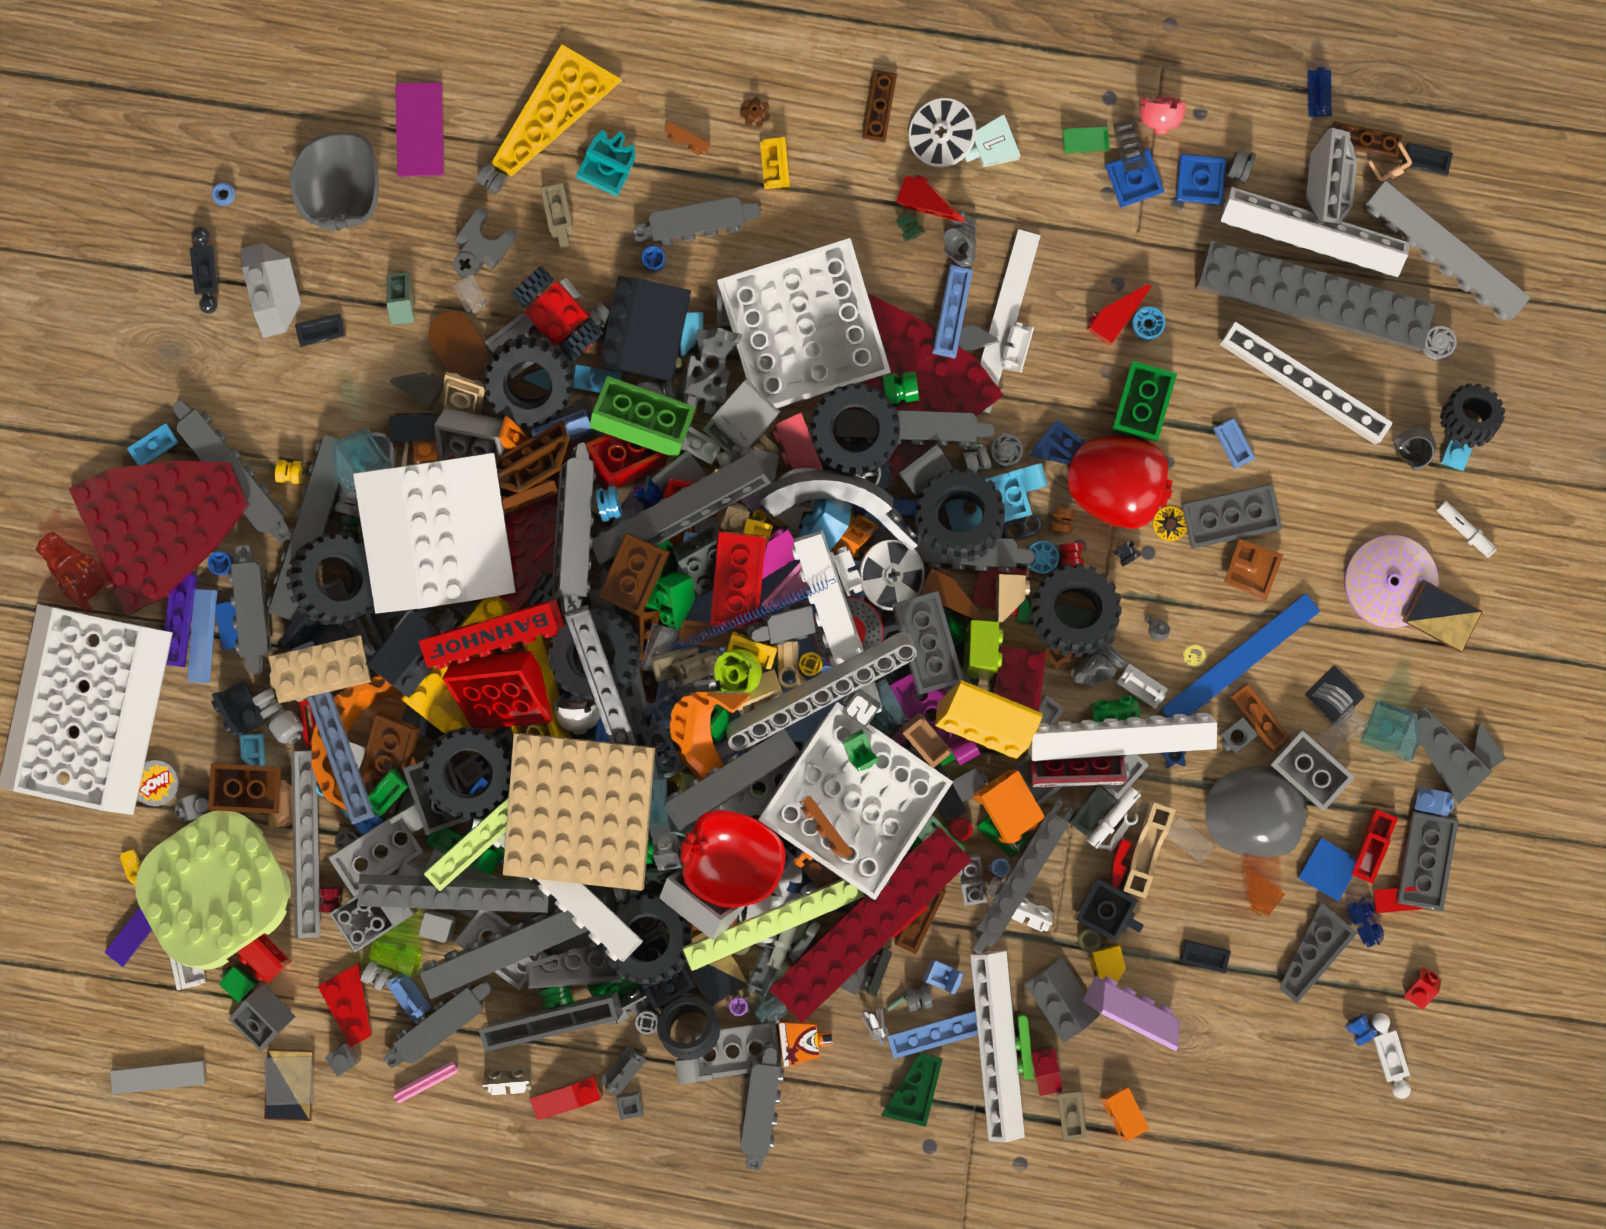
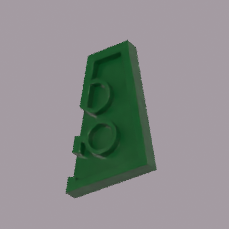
M919 1052L881 1113V1116L926 1127L943 1058Z

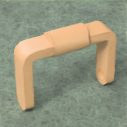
M1401 141L1397 144L1408 162L1389 170L1388 174L1381 177L1371 159L1368 160L1379 181H1385L1390 177L1394 179L1403 174L1404 169L1411 166L1412 160Z

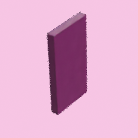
M442 82L395 84L397 176H445Z

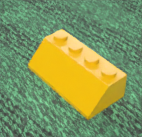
M960 680L937 703L935 726L1017 759L1029 748L1043 713Z

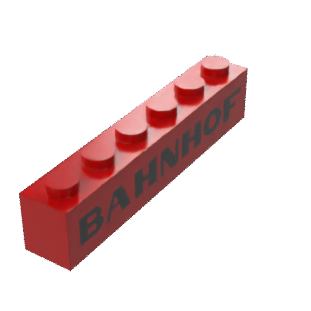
M554 599L435 634L420 640L419 644L427 668L436 666V669L439 670L450 666L449 662L457 660L459 664L471 660V656L479 654L480 657L493 653L492 649L499 647L501 651L515 647L514 643L522 641L524 645L536 641V637L543 634L545 638L559 634L558 630L564 627L557 601Z

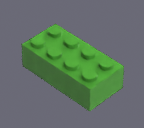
M607 376L593 410L589 428L678 458L692 423L696 407Z

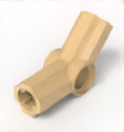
M786 641L785 644L778 645V680L788 691L808 681L799 673L798 641ZM790 670L795 673L796 679L793 683L788 684L783 681L782 675L785 671Z

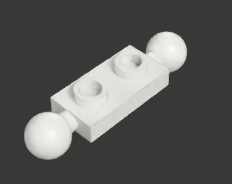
M691 427L689 428L682 450H688L690 454L710 465L713 464L715 459L718 460L721 467L728 465L731 461V456L726 451L721 452L720 449L722 447L712 438Z
M1377 1013L1371 1020L1372 1027L1379 1031V1034L1373 1038L1385 1080L1387 1082L1394 1080L1392 1086L1394 1096L1404 1099L1409 1096L1411 1087L1408 1082L1403 1080V1077L1410 1076L1397 1031H1388L1390 1026L1389 1017L1384 1013Z

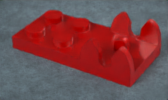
M719 531L710 625L720 626L721 623L722 626H725V621L727 627H730L729 620L731 626L734 627L733 618L737 625L735 628L746 629L748 625L759 622V618H756L758 617L756 608L759 611L767 536ZM752 610H753L754 613H755V615H756V617H755V620H752V619H751V621H750V616H749V614H748V611L750 612L751 617L754 619V614H753V612H752ZM740 615H741L742 618H743V620H744V622H743V625H740V624H739V626H738V621H737V619H736V616L738 617L739 622L742 624V620H741V618H740Z

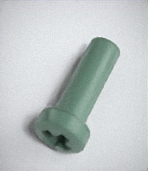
M902 993L899 995L900 997L886 1006L889 1011L901 1002L907 1001Z

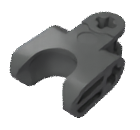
M483 207L478 208L455 240V243L460 245L462 250L455 257L453 266L457 274L464 279H471L476 276L484 264L494 269L517 239L518 233L513 229H507L495 240L484 238L482 236V227L487 221L488 213ZM463 262L466 264L469 262L471 268L469 270L467 268L463 270L461 264Z

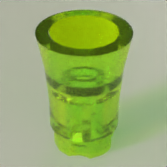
M376 939L372 944L369 960L413 978L421 962L423 947Z

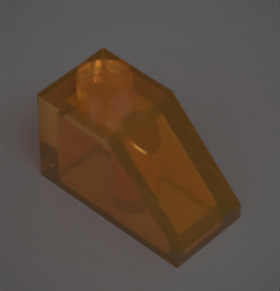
M1243 865L1241 869L1246 901L1251 904L1249 909L1258 916H1261L1262 913L1269 916L1285 894L1250 867Z

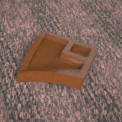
M1239 539L1223 583L1266 601L1284 554Z

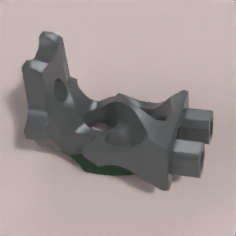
M721 328L711 330L697 329L698 349L695 356H690L686 363V371L677 395L682 396L681 402L696 407L697 401L702 402L701 414L713 417L717 413L719 406L724 405L726 402V388L730 371L725 369V358L730 350L735 351L738 349L737 344L740 343L742 334L728 332ZM711 358L715 360V366L712 369L706 366L707 360ZM715 377L719 378V386L717 387L713 384Z

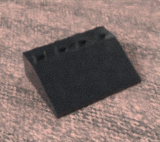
M618 276L599 367L609 371L673 382L691 290L637 278Z

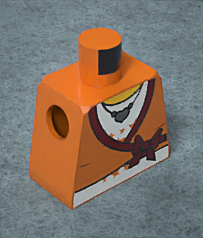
M781 1020L779 1022L783 1067L819 1058L820 1046L833 1045L832 1032L818 1033L816 1022L804 1021L801 1023L800 1021Z

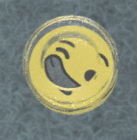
M1191 644L1185 648L1183 659L1187 665L1199 667L1205 663L1207 652L1203 646Z

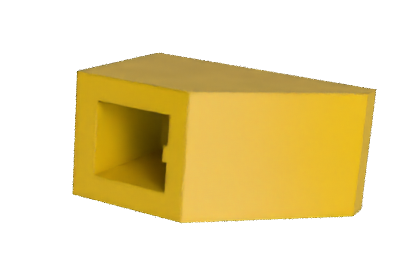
M1115 944L1091 951L1092 957H1088L1091 970H1096L1097 976L1102 979L1107 976L1118 982L1126 969L1120 945Z

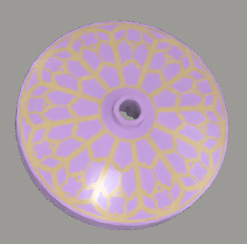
M1386 535L1367 541L1354 552L1345 570L1344 588L1351 607L1362 619L1379 627L1398 628L1408 625L1402 622L1422 580H1426L1438 587V572L1432 557L1420 544L1403 536ZM1392 577L1397 579L1395 586L1390 583Z

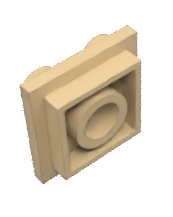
M446 372L441 405L452 410L482 415L485 396L483 383L479 380L473 381L461 377L457 373Z

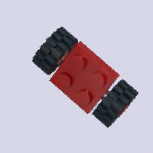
M540 266L527 276L511 295L523 308L534 298L537 299L524 314L547 338L551 339L550 342L553 345H559L569 334L573 335L561 347L574 361L579 355L589 349L594 344V341L604 332L591 319L578 330L577 327L590 314L559 281H556L545 293L542 292L554 279Z

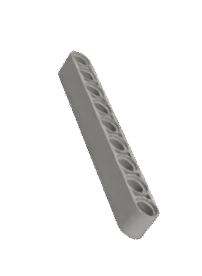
M906 632L897 633L731 721L726 727L730 748L735 751L744 750L911 662L917 654L912 636Z

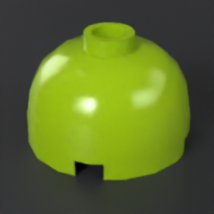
M733 649L716 659L714 676L716 681L719 680L723 686L721 687L722 691L751 693L760 683L762 667L758 658L750 651Z

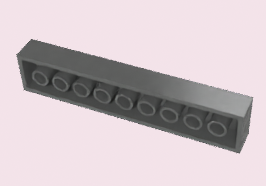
M1214 241L1207 245L1195 288L1196 290L1416 352L1424 349L1436 304Z

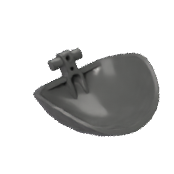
M355 132L328 133L312 139L302 148L290 172V189L296 209L306 221L319 226L320 229L339 231L342 228L361 225L371 218L378 202L379 172L372 146L365 136Z
M1250 766L1221 777L1210 789L1206 802V824L1214 842L1232 853L1249 858L1279 857L1295 849L1300 842L1303 827H1306V818H1308L1306 799H1303L1302 792L1272 767Z

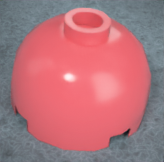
M1149 97L1140 98V118L1147 127L1153 128L1156 134H1167L1168 129H1174L1180 125L1185 115V100L1181 102L1179 98L1156 97L1154 101H1149Z

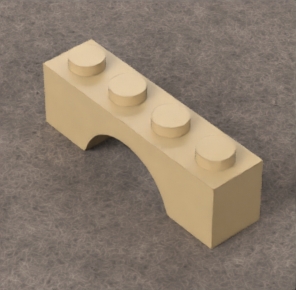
M1150 801L1121 890L1146 899L1153 879L1156 860L1162 843L1169 832L1176 812L1175 809Z

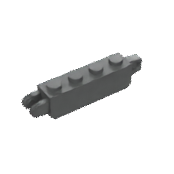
M730 197L653 212L648 222L634 226L633 231L636 242L654 241V244L659 243V246H667L673 244V240L682 239V242L695 240V236L704 235L705 238L718 235L719 231L727 230L728 233L739 232L741 227H745V221L756 220V218L760 217L761 208L756 203L741 205L738 198Z
M244 545L235 547V564H231V570L228 571L229 582L233 584L234 593H231L232 607H235L236 616H233V626L238 631L235 648L236 652L240 653V657H245L247 671L251 675H258L264 670L263 655H268L272 651L264 567L260 563L255 562L251 546Z
M484 981L474 988L470 985L467 988L459 987L451 993L454 998L447 1003L443 999L433 1007L435 1012L429 1017L426 1014L422 1015L414 1022L416 1026L409 1031L405 1028L395 1037L398 1040L393 1043V1048L383 1057L384 1061L390 1068L404 1061L414 1064L483 1011L484 1003L482 999L492 992V983Z
M771 1041L765 1043L761 1058L756 1057L753 1059L750 1066L740 1136V1149L746 1154L747 1169L761 1170L764 1157H768L769 1149H773L774 1135H771L772 1127L777 1125L778 1113H775L774 1109L775 1104L779 1105L781 1091L777 1090L778 1082H783L784 1068L780 1067V1060H777V1046Z

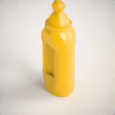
M133 849L120 854V860L127 879L135 886L141 863L136 851Z

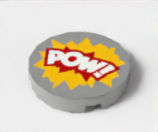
M152 760L145 762L137 798L150 806H160L169 803L175 798L180 785L178 772L171 764L165 761Z

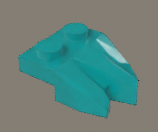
M601 130L593 138L586 157L576 174V178L618 197L629 177L636 158L635 145L623 147L625 135L621 131L609 140L607 139V133Z

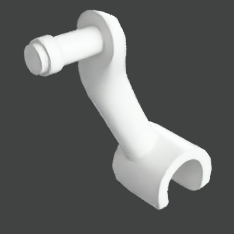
M1126 813L1123 816L1124 822L1113 836L1110 845L1100 844L1098 849L1112 852L1128 827L1137 823L1138 815L1135 813L1134 820L1128 822Z

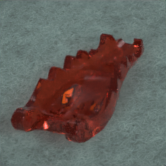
M50 532L39 540L35 550L47 562V567L55 577L56 584L66 597L80 606L86 613L92 609L88 601L103 586L110 591L115 587L105 569L96 560L65 542L57 533Z

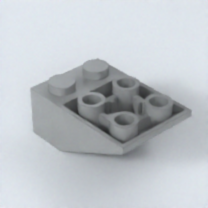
M745 380L711 418L703 430L731 456L733 446L750 449L780 411L756 387Z
M357 895L329 915L355 953L417 911L415 908L358 906Z

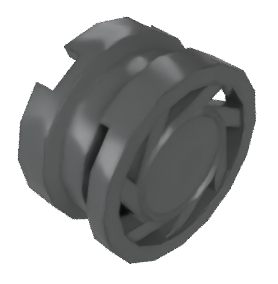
M1238 147L1227 178L1240 179L1241 183L1245 184L1252 169L1256 153H1248L1244 151V148Z
M1012 434L998 436L990 446L992 460L1001 467L1015 465L1023 454L1021 441Z

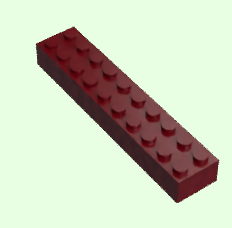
M937 825L901 860L889 878L888 885L883 887L876 900L865 894L769 986V990L803 1023L972 861L971 858Z

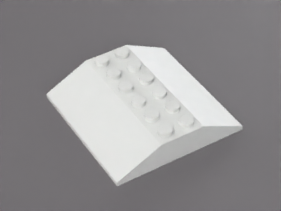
M851 238L717 280L732 332L742 334L737 348L747 381L756 387L777 409L824 396L838 386L841 387L850 383L861 384L891 373Z
M494 453L353 474L375 613L419 609L516 593Z
M836 702L781 779L758 821L876 900L953 782L870 724L864 727L844 713V706ZM862 729L879 762L873 764L867 770L858 772L850 763L841 740ZM805 796L812 797L853 852L846 859L840 856L836 857L828 847L831 843L826 837L821 838L814 829L816 823L812 818L807 819L801 812L800 808L802 805L799 801Z

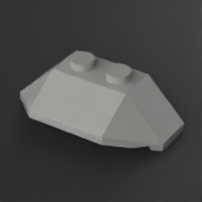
M1329 128L1310 154L1306 200L1320 221L1340 225L1342 219L1353 206L1357 158L1350 141V133Z
M264 243L241 248L242 270L253 314L263 338L286 333L302 304L290 258Z

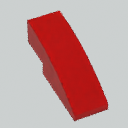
M1373 808L1357 851L1351 875L1372 884L1374 883L1390 845V837L1398 817Z

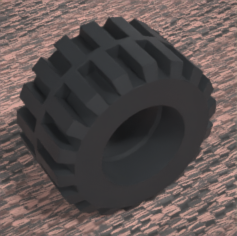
M1472 383L1466 384L1465 387L1461 385L1454 390L1440 413V419H1442L1440 424L1441 427L1446 428L1444 430L1446 436L1450 435V440L1453 442L1455 440L1458 441L1460 446L1464 447L1465 444H1468V448H1474L1475 445L1480 447L1484 443H1488L1499 430L1505 418L1503 416L1505 408L1501 407L1503 402L1501 399H1497L1498 394L1490 392L1491 388L1487 386L1482 388L1481 384L1478 383L1475 386ZM1463 409L1476 412L1482 422L1469 419Z

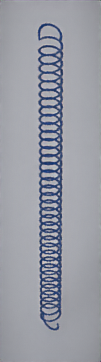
M825 579V582H826V585H827V588H825V589H828V584H827V582H829V581H831V580L826 581V579ZM817 582L816 584H817L818 589H819V592H820L821 588L819 587V584H818V582ZM812 584L815 593H816V592L819 593V592L815 589L814 584ZM808 586L809 589H810L811 595H812V594L815 595V593H813V592L811 591L810 586ZM800 589V591H801V593H802V598L799 596L798 591H796V593H797V595H798V600L795 598L794 593L792 592V595H793V597H794V602H793V603H795V600H796V601H799V599H802V600H803V598L805 597L801 589ZM788 594V597H789V599H790V604H789V605H791V601H792V600H791L790 595ZM785 596L784 598L786 600V605L783 603L782 598H780L782 602V607L779 605L778 600L776 599V602L778 604L777 610H779V607L783 608V605L787 606L788 601ZM769 603L768 605L770 607V612L767 610L766 605L764 604V607L766 609L765 615H767V612L771 613L772 608ZM756 608V611H757V613H758V617H756L754 611L752 610V612H753V614H754V619L751 617L750 612L748 611V614H749V616H750V621H751V619H752V620H755V617H756V618H759V615H760V614H759V611H758L757 608ZM740 615V618H741V620H742V624L739 622L738 617L736 616V619H737V621H738V626H739V624H740V625H743V622H744V620H743V618H742L741 615ZM732 618V621H733V623H734V627L731 626V623H730V621L728 620V623H729V625H730V629L727 627L726 622L724 621V625L726 626V631H727V629H728V630H731V627H732V628H735V626H737V625L735 624L733 618ZM720 623V626H721V628H722V632L719 631V628H718V626L716 625V628H717V630H718V634L715 632L714 627L712 626V630L714 631V636L711 634L709 628H708V631H709V633H710V637L707 636V633H706V631L704 630V633H705V635H706V639L703 637L702 632L700 631V635L702 636V641L699 639V636H698L697 633H696V636H697V638H698V642L695 641V638H694V636L692 635V638H693V640H694V644L691 642L690 637L688 636V639H689V641H690V646L687 644V641H686V639L684 638V641H685V643H686V647H684V648H687V646L691 647V644H692V645H695V642H696V643H699V641L703 642V639H704V640H707V637H708V638H711V636L715 637V634H716V635H719V632H720V633H723V631H725V630L723 629L722 624Z

